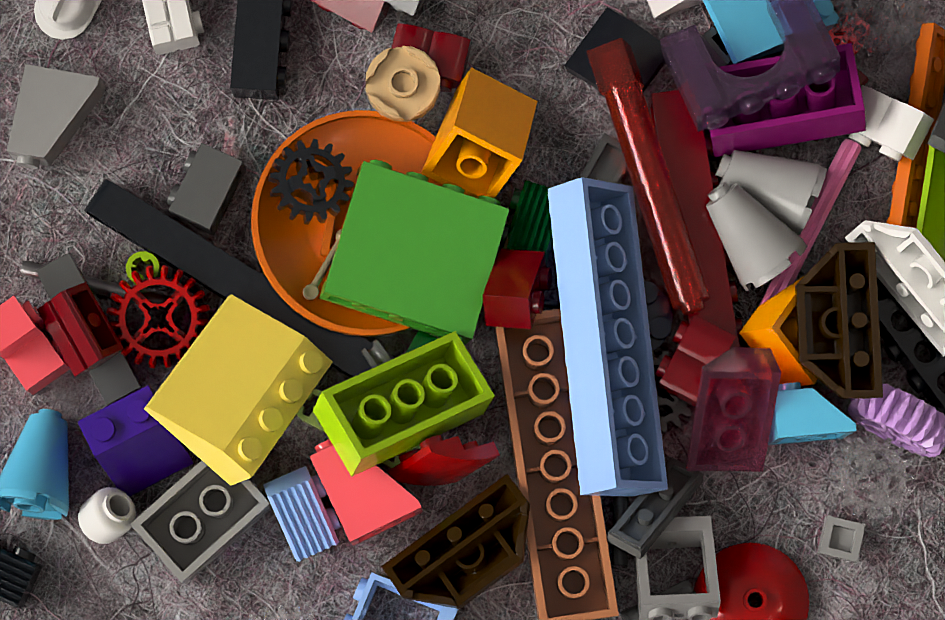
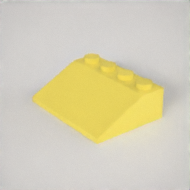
M231 294L226 298L145 406L144 410L231 486L254 476L333 361L304 335Z

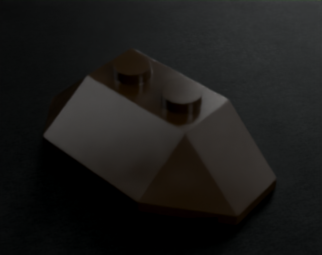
M875 242L835 243L795 285L799 363L842 399L883 398Z
M506 474L381 567L403 598L461 609L524 562L530 503L510 476Z

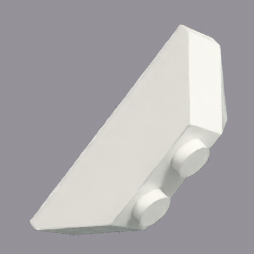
M865 220L850 232L845 239L849 243L875 242L878 279L944 357L945 261L917 228Z

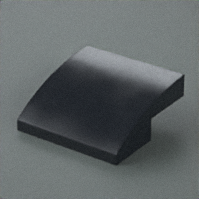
M607 7L564 66L568 73L597 88L601 96L631 111L673 52L652 34Z

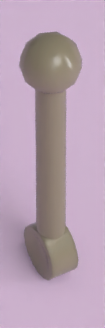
M342 229L337 231V240L314 280L303 289V296L307 300H313L319 294L318 286L331 266Z

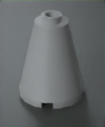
M734 150L731 156L723 155L716 175L722 177L720 184L727 182L729 186L735 183L739 184L796 234L800 235L813 209H811L814 199L815 197L818 198L827 168L819 163Z
M724 182L708 194L710 201L707 203L706 208L737 278L746 291L750 290L751 283L755 288H758L779 275L792 264L788 257L796 251L801 256L808 247L798 234L739 184L735 183L729 186L727 182Z

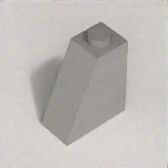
M25 64L7 147L8 154L14 160H17L16 164L18 166L38 169L39 164L47 166L53 164L103 96L105 85L100 77Z

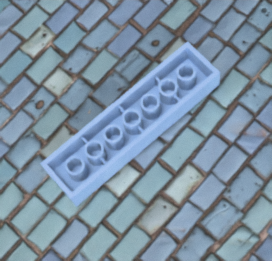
M581 177L547 189L580 494L633 497L667 490L668 484L633 186Z

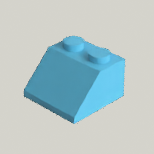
M800 382L779 384L776 389L771 390L772 393L762 400L767 445L843 439L857 431L854 421L813 388L801 389Z

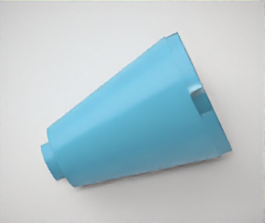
M40 409L38 413L29 416L0 474V509L10 512L12 505L23 510L22 516L43 520H59L62 518V514L65 517L68 515V422L61 418L62 414L51 409Z

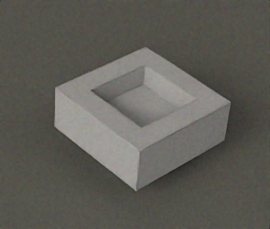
M829 515L825 516L817 554L857 563L865 524Z

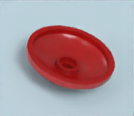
M760 543L736 544L715 554L721 603L718 617L711 618L710 620H807L809 612L808 587L801 571L787 555L771 546ZM704 567L700 571L695 583L694 590L696 593H707ZM751 593H757L761 597V604L757 608L751 607L748 603V597Z

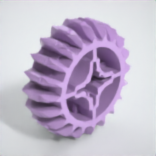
M887 383L883 384V398L850 399L851 404L848 412L851 418L858 425L866 428V431L872 432L879 438L913 454L917 453L922 457H936L945 448V415L937 411L935 407L925 403L924 400L918 399L912 394L902 391L900 388H894Z

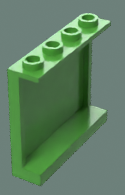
M370 160V163L363 161L356 174L358 175L328 277L322 286L319 299L438 337H443L456 331L463 344H467L474 336L483 304L482 295L495 262L509 209L500 206L501 202L489 196L475 198L464 194L465 190L456 185L443 184L439 186L428 182L426 176L416 172H407L405 175L393 171L392 166L383 161Z

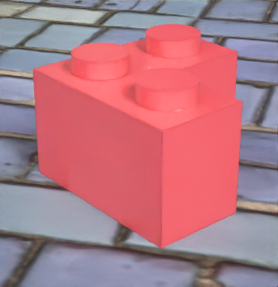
M12 296L0 305V357L5 359L25 390L34 395L66 373L70 368L65 364L62 353L54 339L51 341L44 331V321L36 306L33 307L29 301L22 303L15 296Z

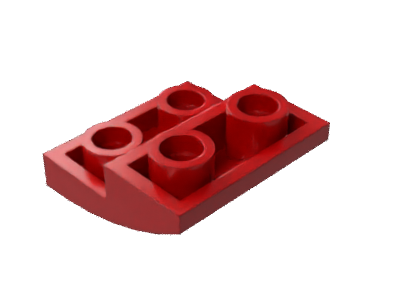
M436 435L419 443L420 448L399 457L401 463L387 472L392 479L407 484L420 486L445 485L460 481L500 456L494 441L479 446L475 440L462 445L459 436L443 440L441 435Z

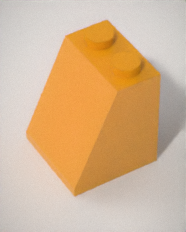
M471 67L454 92L421 174L441 184H452L465 190L464 194L475 198L479 196L495 198L523 160L538 101Z

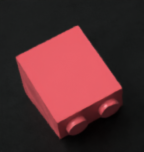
M330 439L316 445L314 448L317 453L309 456L353 546L423 513L418 499L377 465L351 477Z

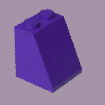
M149 385L77 421L96 460L115 486L124 491L129 497L195 464L186 446L144 410L156 393Z

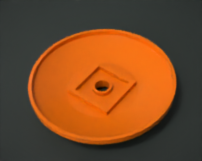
M354 110L327 115L312 121L297 130L278 147L265 166L255 190L251 212V231L256 255L265 276L274 290L293 310L321 327L346 335L382 336L410 329V327L319 299L322 286L327 280L330 268L318 286L319 294L315 299L307 300L304 298L303 289L306 285L312 283L337 240L336 233L343 227L358 177L356 174L363 161L370 163V160H379L390 164L393 171L405 175L407 172L421 174L436 138L433 134L412 121H393L381 116L377 111ZM313 139H317L319 149L324 150L330 143L333 145L330 154L334 157L341 153L345 155L340 165L352 168V172L345 177V180L354 182V186L350 191H343L350 199L346 205L337 203L341 211L336 217L327 211V219L324 223H320L317 217L313 216L307 225L304 224L303 215L298 214L293 221L289 219L290 208L286 207L280 211L277 209L282 199L280 196H270L271 189L276 187L277 184L269 182L268 177L270 173L279 172L272 164L276 158L285 161L282 151L286 146L295 152L297 141L302 140L305 147L309 148ZM315 159L316 162L327 167L325 163ZM296 162L288 168L286 180L297 175ZM309 175L303 181L304 184L311 183L313 189L319 183L318 180H311ZM427 177V178H428V182L433 183V184H436V185H439V186H442V185H443V184H441V183H439V182H437V181H435V180H433V179ZM336 184L325 188L326 202L333 197ZM294 197L300 203L307 205L306 201L298 197Z

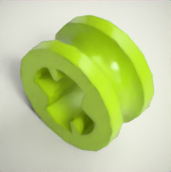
M139 251L129 257L126 263V273L134 285L136 283L131 273L134 270L138 271L136 264L140 261H143L146 265L153 263L154 277H161V265L152 253ZM140 274L142 280L147 279V278H144V276Z

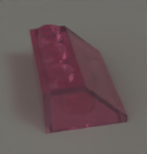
M732 347L702 367L686 462L687 471L763 472L781 378V371L771 348Z

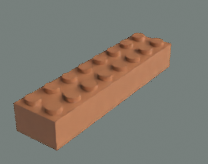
M560 308L546 310L542 314H536L532 329L494 327L518 489L530 503L526 544L538 620H596L619 616L600 496L580 494Z

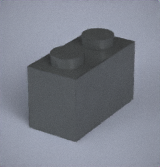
M201 143L197 152L194 150L190 152L184 165V171L187 173L181 185L175 184L172 188L167 204L170 205L169 212L173 218L214 236L246 168L243 161Z

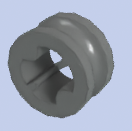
M377 339L372 342L373 346L371 349L363 348L361 350V353L372 368L392 360Z

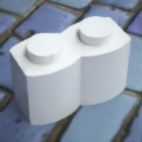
M862 85L861 92L865 107L866 131L851 133L848 138L868 148L871 142L881 145L880 153L900 162L902 156L914 160L935 119L908 104Z

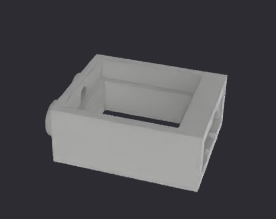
M711 516L674 517L649 548L702 547L707 593L650 596L647 553H645L641 560L633 556L639 620H710L711 618L718 617L721 600Z

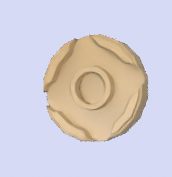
M412 46L389 48L383 50L372 60L366 72L365 91L371 106L381 116L393 121L410 122L423 117L434 107L440 95V75L436 63L424 51Z

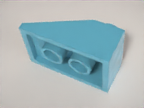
M703 0L733 64L751 61L814 42L841 22L831 0Z

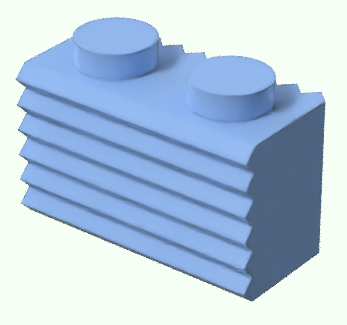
M304 466L263 484L296 561H301L303 558H308L310 555H315L317 552H322L324 549H329L332 545L339 543L334 530L341 528V525L333 507L325 509L320 498L327 496V493L318 474L311 477L307 467Z

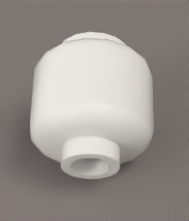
M114 487L98 490L81 505L78 513L79 526L83 533L90 540L98 544H109L118 540L131 529L132 526L130 524L136 519V508L132 499L124 491Z

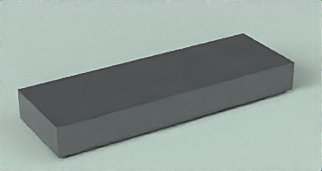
M670 457L665 463L668 489L639 495L608 532V542L640 560L703 483V473L673 457Z

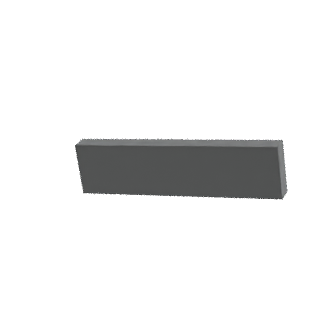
M67 253L35 270L50 299L68 288L87 282L72 253ZM121 352L101 366L89 371L106 405H110L142 388L127 356H123Z

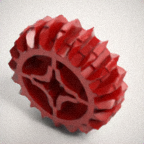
M166 265L161 267V277H154L152 266L146 267L148 278L142 280L136 270L133 271L131 276L136 284L132 287L127 281L121 280L119 285L126 291V294L122 296L113 292L110 298L119 302L120 306L119 308L108 307L106 311L109 315H118V321L109 323L113 330L120 328L121 334L117 335L120 342L125 339L128 343L121 354L127 356L132 349L138 351V354L135 357L134 363L138 365L142 362L144 355L151 356L149 368L153 369L156 367L157 357H163L165 368H170L172 365L170 355L176 354L178 361H180L184 356L182 349L185 347L189 349L193 344L191 342L193 337L197 338L201 333L197 331L198 325L205 327L210 321L206 318H199V313L209 311L210 305L202 304L198 306L196 300L205 296L204 290H199L192 295L189 289L194 286L196 280L190 278L185 285L181 284L179 280L183 275V271L180 269L175 272L173 279L167 278L169 270ZM152 285H165L176 290L167 300L160 303L151 301L140 292L141 289ZM184 298L191 310V324L186 334L174 322L172 316L174 309ZM130 300L138 305L145 317L144 324L134 335H132L127 324V308ZM170 302H173L174 304L168 309L165 318L174 331L167 325L161 327L159 323L158 327L152 326L145 332L144 329L150 324L149 321L152 315L143 303H146L150 308L157 306L159 310L160 306L165 308ZM157 331L165 332L178 342L166 348H152L142 344L149 335Z

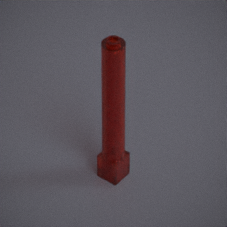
M621 37L586 52L599 92L605 97L673 310H682L683 315H689L705 308L704 302L708 301L710 296L642 91L644 84L631 45Z

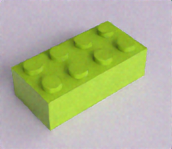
M454 331L322 391L313 408V412L352 477L418 446L419 443L428 438L441 435L483 415L495 395L458 334Z

